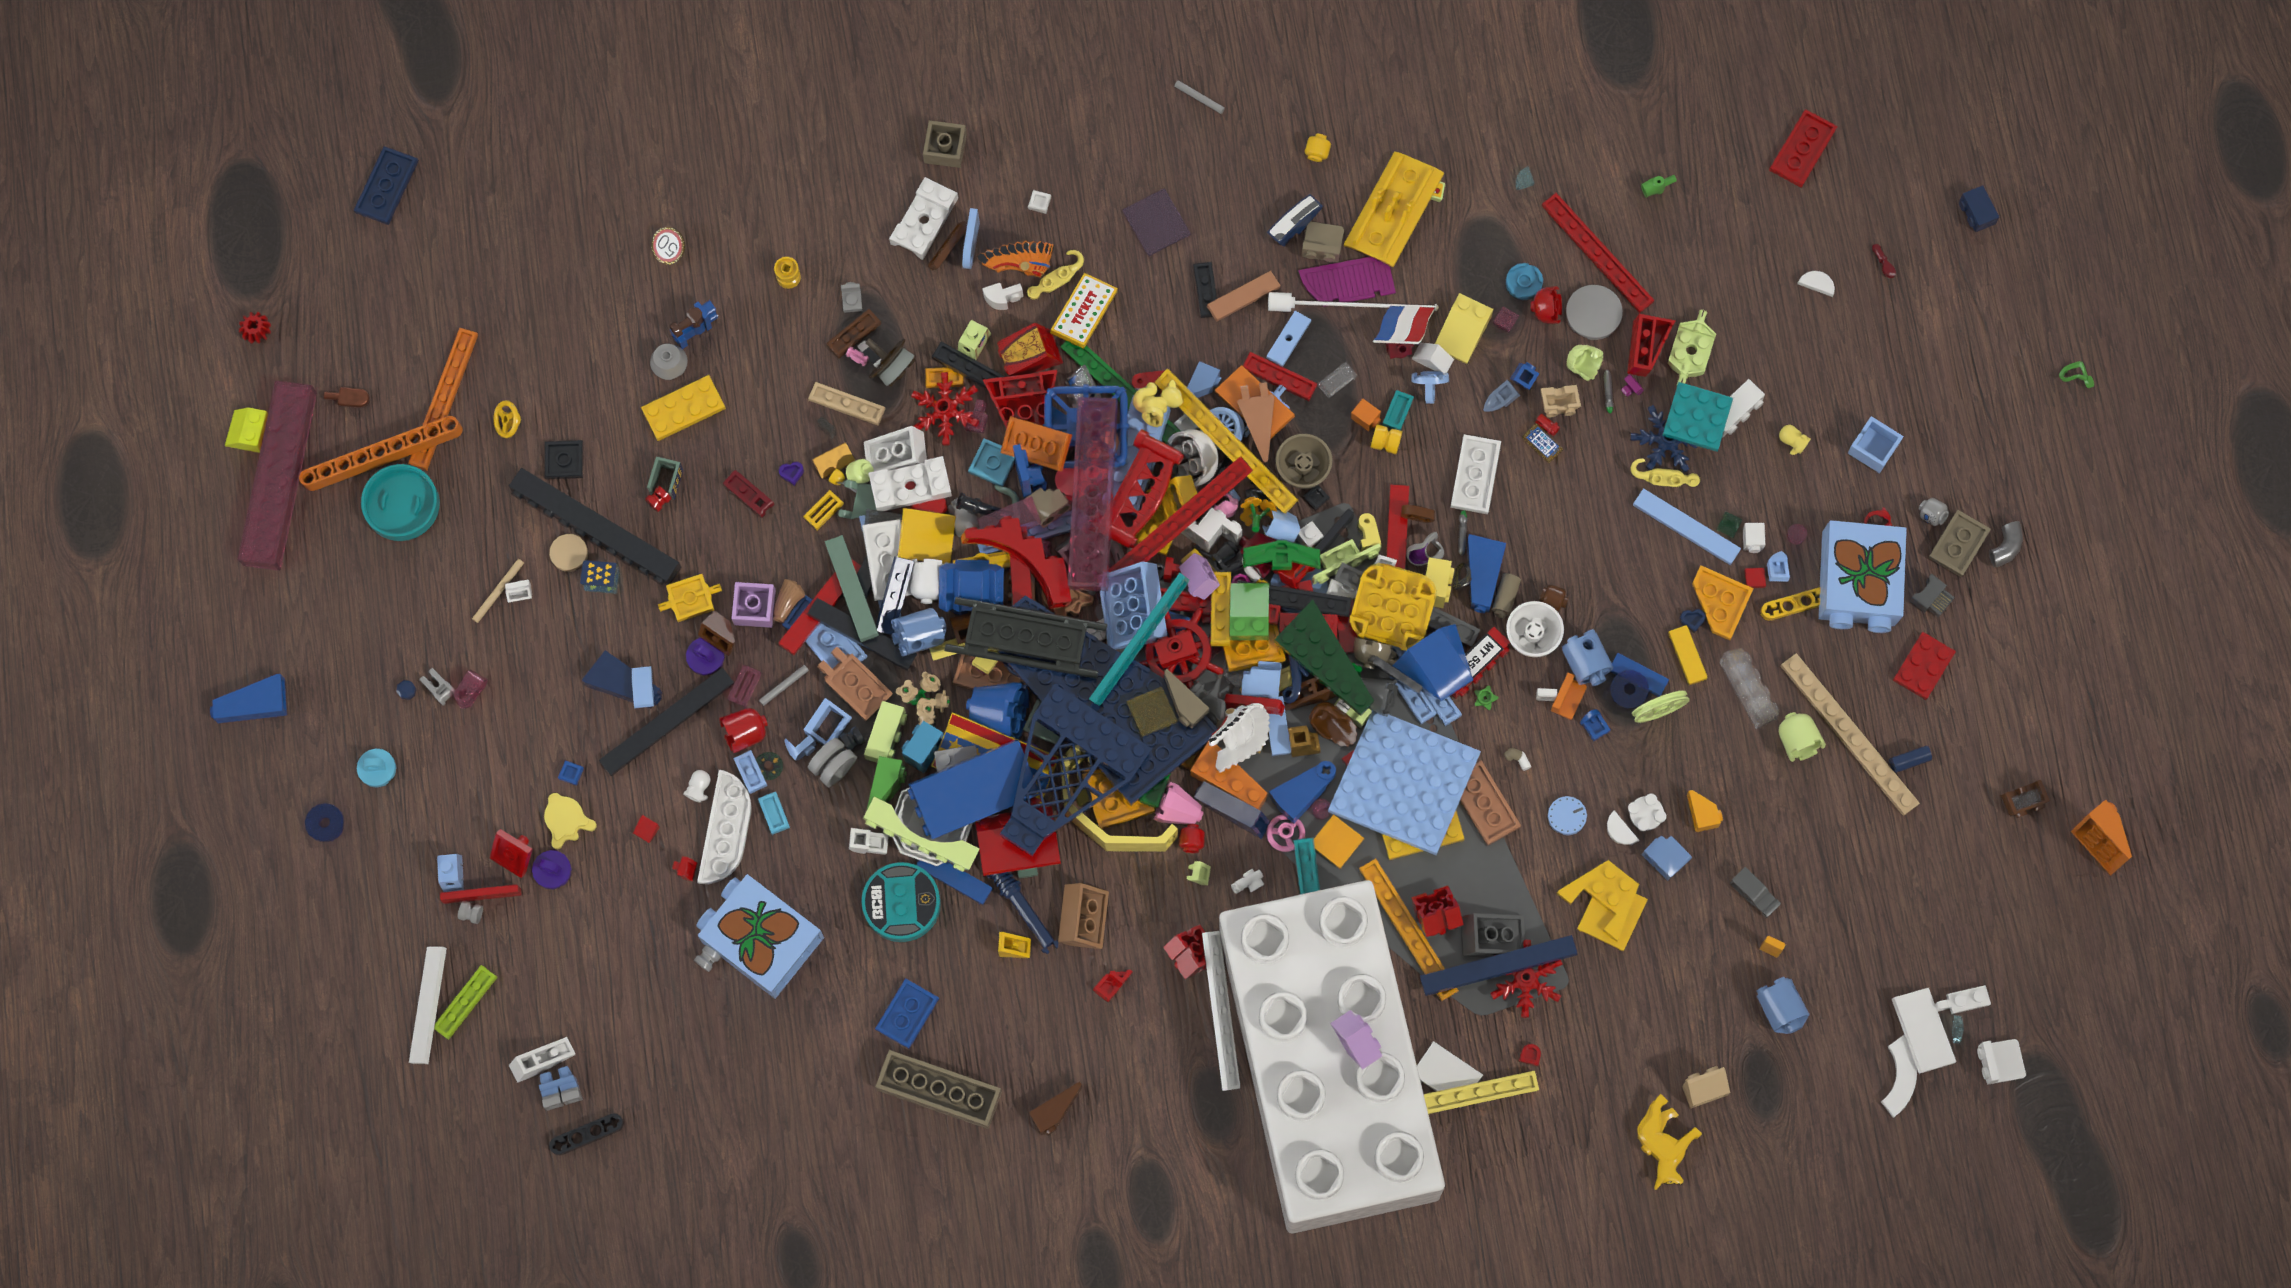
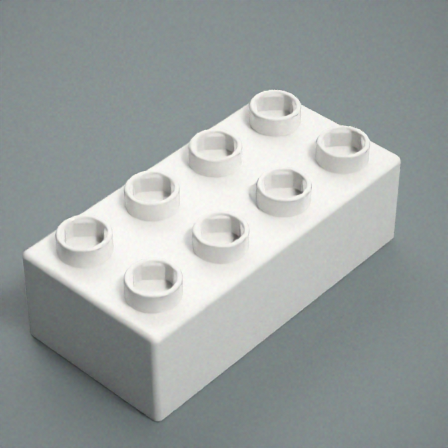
M1370 880L1222 912L1219 916V931L1287 1231L1289 1233H1298L1438 1201L1444 1190L1445 1181L1373 883ZM1350 1010L1355 1015L1359 1014L1363 1021L1368 1023L1373 1031L1371 1035L1381 1045L1379 1050L1382 1057L1363 1070L1347 1054L1330 1024Z

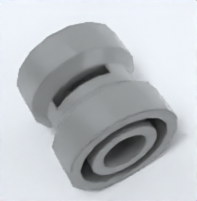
M462 901L458 911V919L463 921L467 919L471 923L478 924L482 917L483 906L479 904L472 905L468 901Z
M705 945L701 955H697L694 961L709 972L713 968L712 964L718 962L721 956L708 945Z

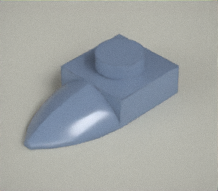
M1506 380L1489 395L1483 410L1484 412L1498 410L1503 406L1507 407L1520 394L1511 382Z

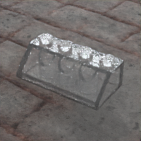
M1743 648L1727 651L1723 654L1719 663L1754 727L1758 729L1777 720L1780 712L1775 702L1771 701L1767 686H1763L1761 683L1759 671L1751 665L1752 660L1748 652H1744Z

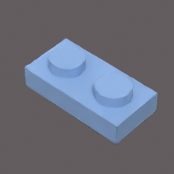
M751 750L733 758L750 794L768 786Z

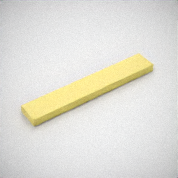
M1535 1071L1427 1093L1424 1094L1428 1114L1538 1091L1539 1087Z

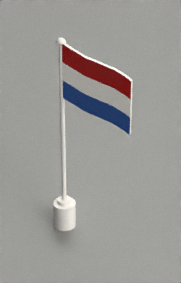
M1269 292L1268 311L1291 312V308H1295V304L1389 308L1383 317L1380 332L1373 340L1374 343L1419 344L1425 335L1428 320L1432 313L1439 308L1437 304L1429 306L1295 301L1292 293Z

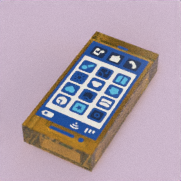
M1537 424L1533 425L1522 437L1548 463L1563 451V448Z

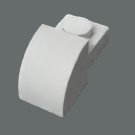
M1001 283L982 288L986 302L997 310H1007V302H1016L1023 297L1021 284L1002 289Z
M851 828L849 850L862 854L866 852L887 854L888 835L874 833L871 830Z

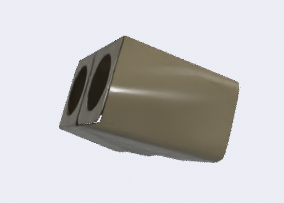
M1039 488L1023 500L1024 504L1043 528L1073 508L1064 492L1062 493L1060 489H1056L1053 492L1052 489L1043 491L1042 488Z

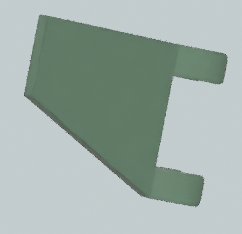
M845 480L844 486L857 489L853 511L840 509L838 516L854 519L859 516L876 513L877 509L871 485Z

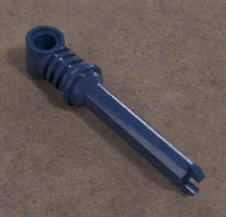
M1011 872L986 875L989 879L994 880L997 887H1000V896H1004L1005 899H1009L1043 947L1041 951L1049 954L1047 947L1052 944L1057 949L1058 940L1054 941L1021 893V882L1013 878L1014 876Z

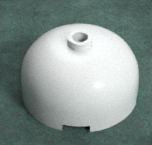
M1189 429L1177 432L1169 438L1168 442L1173 448L1181 451V453H1188L1190 456L1188 462L1178 466L1179 472L1177 477L1201 474L1198 478L1193 479L1196 487L1205 484L1214 476L1218 467V452L1208 435L1199 430Z

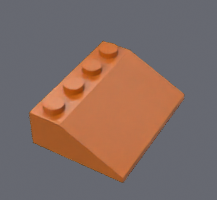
M2104 800L2071 831L2110 876L2132 857L2117 808L2107 800Z

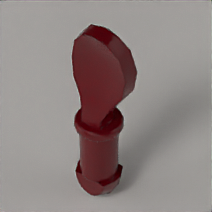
M1874 244L1872 251L1876 254L1879 262L1883 264L1882 271L1884 275L1888 278H1894L1896 276L1895 268L1887 261L1888 258L1881 250V246Z

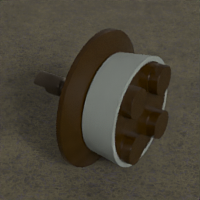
M871 338L866 341L869 348L882 359L869 375L870 379L878 375L886 386L889 385L891 387L905 375V369L909 368L916 359L912 353L903 348L906 341L904 338L888 353L880 348Z

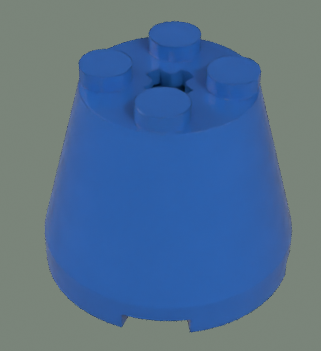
M1018 682L981 687L975 686L971 699L969 698L966 703V709L969 710V719L1019 740L1024 733L1023 728L1027 722L1025 721L1026 708H1029L1030 704L1028 687Z

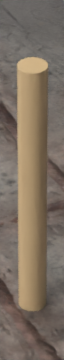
M517 559L473 616V621L478 623L505 589V584L509 583L522 567L523 561Z

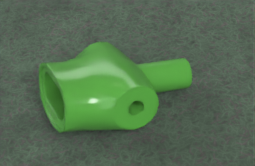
M1675 175L1665 179L1657 176L1642 183L1641 188L1647 198L1651 195L1662 194L1665 186L1677 180Z

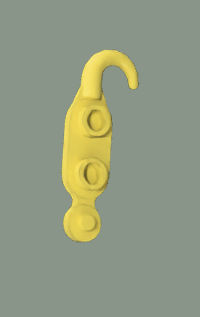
M1076 250L1066 252L1067 255H1076L1078 261L1073 265L1061 266L1044 276L1038 286H1032L1028 289V297L1032 300L1038 299L1042 292L1050 293L1069 282L1076 271L1083 266V255Z
M1643 458L1635 460L1631 465V472L1636 478L1644 479L1653 485L1679 487L1686 483L1691 487H1695L1700 483V477L1694 473L1684 475L1678 470L1659 468L1646 472L1638 471L1636 467L1639 463L1645 462Z

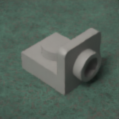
M848 282L845 285H841L844 313L863 311L860 284Z

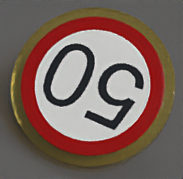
M663 227L652 238V252L655 258L663 264L677 263L684 255L685 240L677 229Z

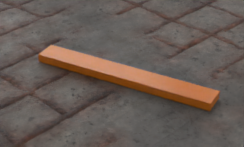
M459 328L423 425L448 416L477 340V332ZM434 431L431 434V437L435 436L438 433V431ZM436 446L412 454L408 464L427 471Z

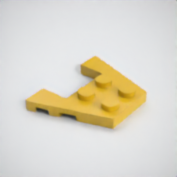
M1607 860L1560 889L1557 895L1571 905L1583 890L1615 915L1603 931L1617 942L1639 884Z

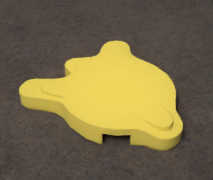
M553 793L549 796L544 819L547 827L551 830V844L554 849L562 848L567 840H578L579 829L594 831L596 829V822L584 815L577 801L570 797L561 796L558 793Z

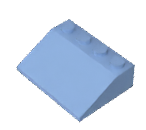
M1140 562L1098 576L1104 623L1107 624V644L1113 649L1117 650L1127 647L1162 598L1157 564ZM1165 616L1145 644L1157 642L1159 638L1167 636Z

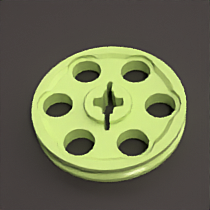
M1672 692L1642 704L1632 712V715L1635 716V722L1651 721L1680 709L1690 701L1686 697L1687 692Z

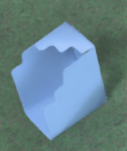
M1277 510V512L1272 511L1273 521L1271 525H1267V527L1262 525L1264 533L1277 540H1287L1294 543L1300 532L1297 517L1289 512L1285 514L1280 510Z
M1259 661L1257 667L1252 666L1250 671H1244L1242 695L1278 698L1282 664L1279 662Z

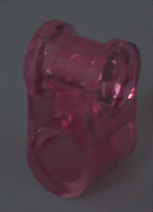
M469 670L454 692L458 706L464 709L471 707L486 687L488 679Z

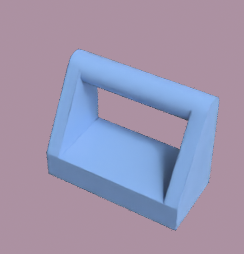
M825 698L804 728V732L807 736L810 735L815 741L824 746L830 740L839 738V735L846 728L852 717ZM832 710L843 718L830 738L825 741L816 734V731Z

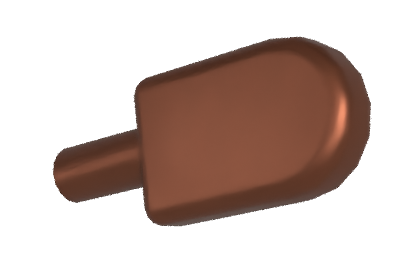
M341 387L339 393L324 392V399L338 400L337 404L339 406L360 408L366 406L370 400L368 392L364 389Z

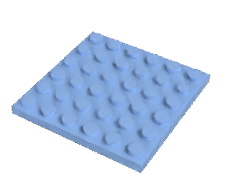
M1372 710L1328 812L1437 855L1481 751L1389 714L1386 717Z

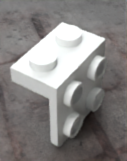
M2016 1039L1995 1043L1986 1041L1978 1046V1057L1982 1060V1074L1984 1079H1986L1987 1085L2022 1079L2026 1076L2019 1042Z

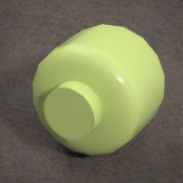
M865 459L853 461L846 468L847 479L860 484L868 483L870 481L869 473L874 472L872 464Z

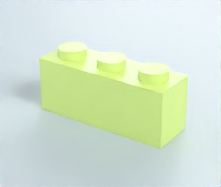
M882 701L864 753L865 759L878 763L879 756L894 758L895 750L893 748L895 743H898L900 740V727L905 725L907 720L904 707Z

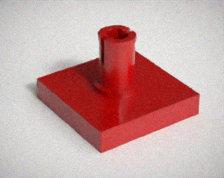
M500 829L495 835L490 859L522 878L526 874L532 848L527 846L529 843L527 837L521 835L516 839Z

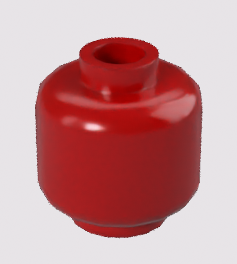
M1187 824V827L1180 830L1179 846L1184 852L1199 853V850L1204 848L1205 832L1199 828V825Z

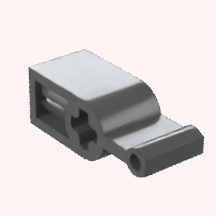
M1746 867L1729 883L1766 918L1781 905L1768 891L1766 886Z

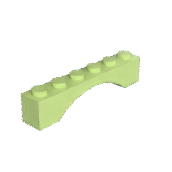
M873 797L863 817L866 820V825L874 829L878 826L884 829V834L890 837L896 835L901 838L900 841L909 846L911 844L918 846V850L927 855L929 852L937 855L935 859L943 863L949 861L954 864L953 868L961 872L970 869L979 851V848L963 840L936 842L916 835L900 821L892 805L876 797Z

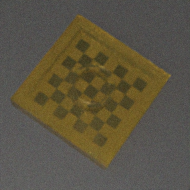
M1162 686L1126 701L1141 737L1178 722Z

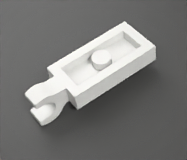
M1986 985L1947 994V1000L1939 1001L1935 1004L1937 1011L1950 1009L1951 1014L1986 1007L1991 1005Z

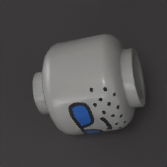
M1936 498L1924 500L1919 506L1920 518L1932 526L1943 524L1949 514L1947 505Z

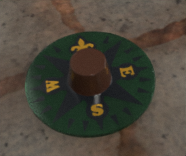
M765 752L756 759L765 780H773L781 774L783 762L776 753Z

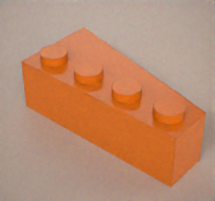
M1208 741L1190 770L1191 777L1202 783L1205 781L1260 810L1267 799V792L1238 764L1237 766L1232 765L1230 769L1226 768L1223 772H1219L1216 769L1217 752L1222 749L1217 744L1209 746Z

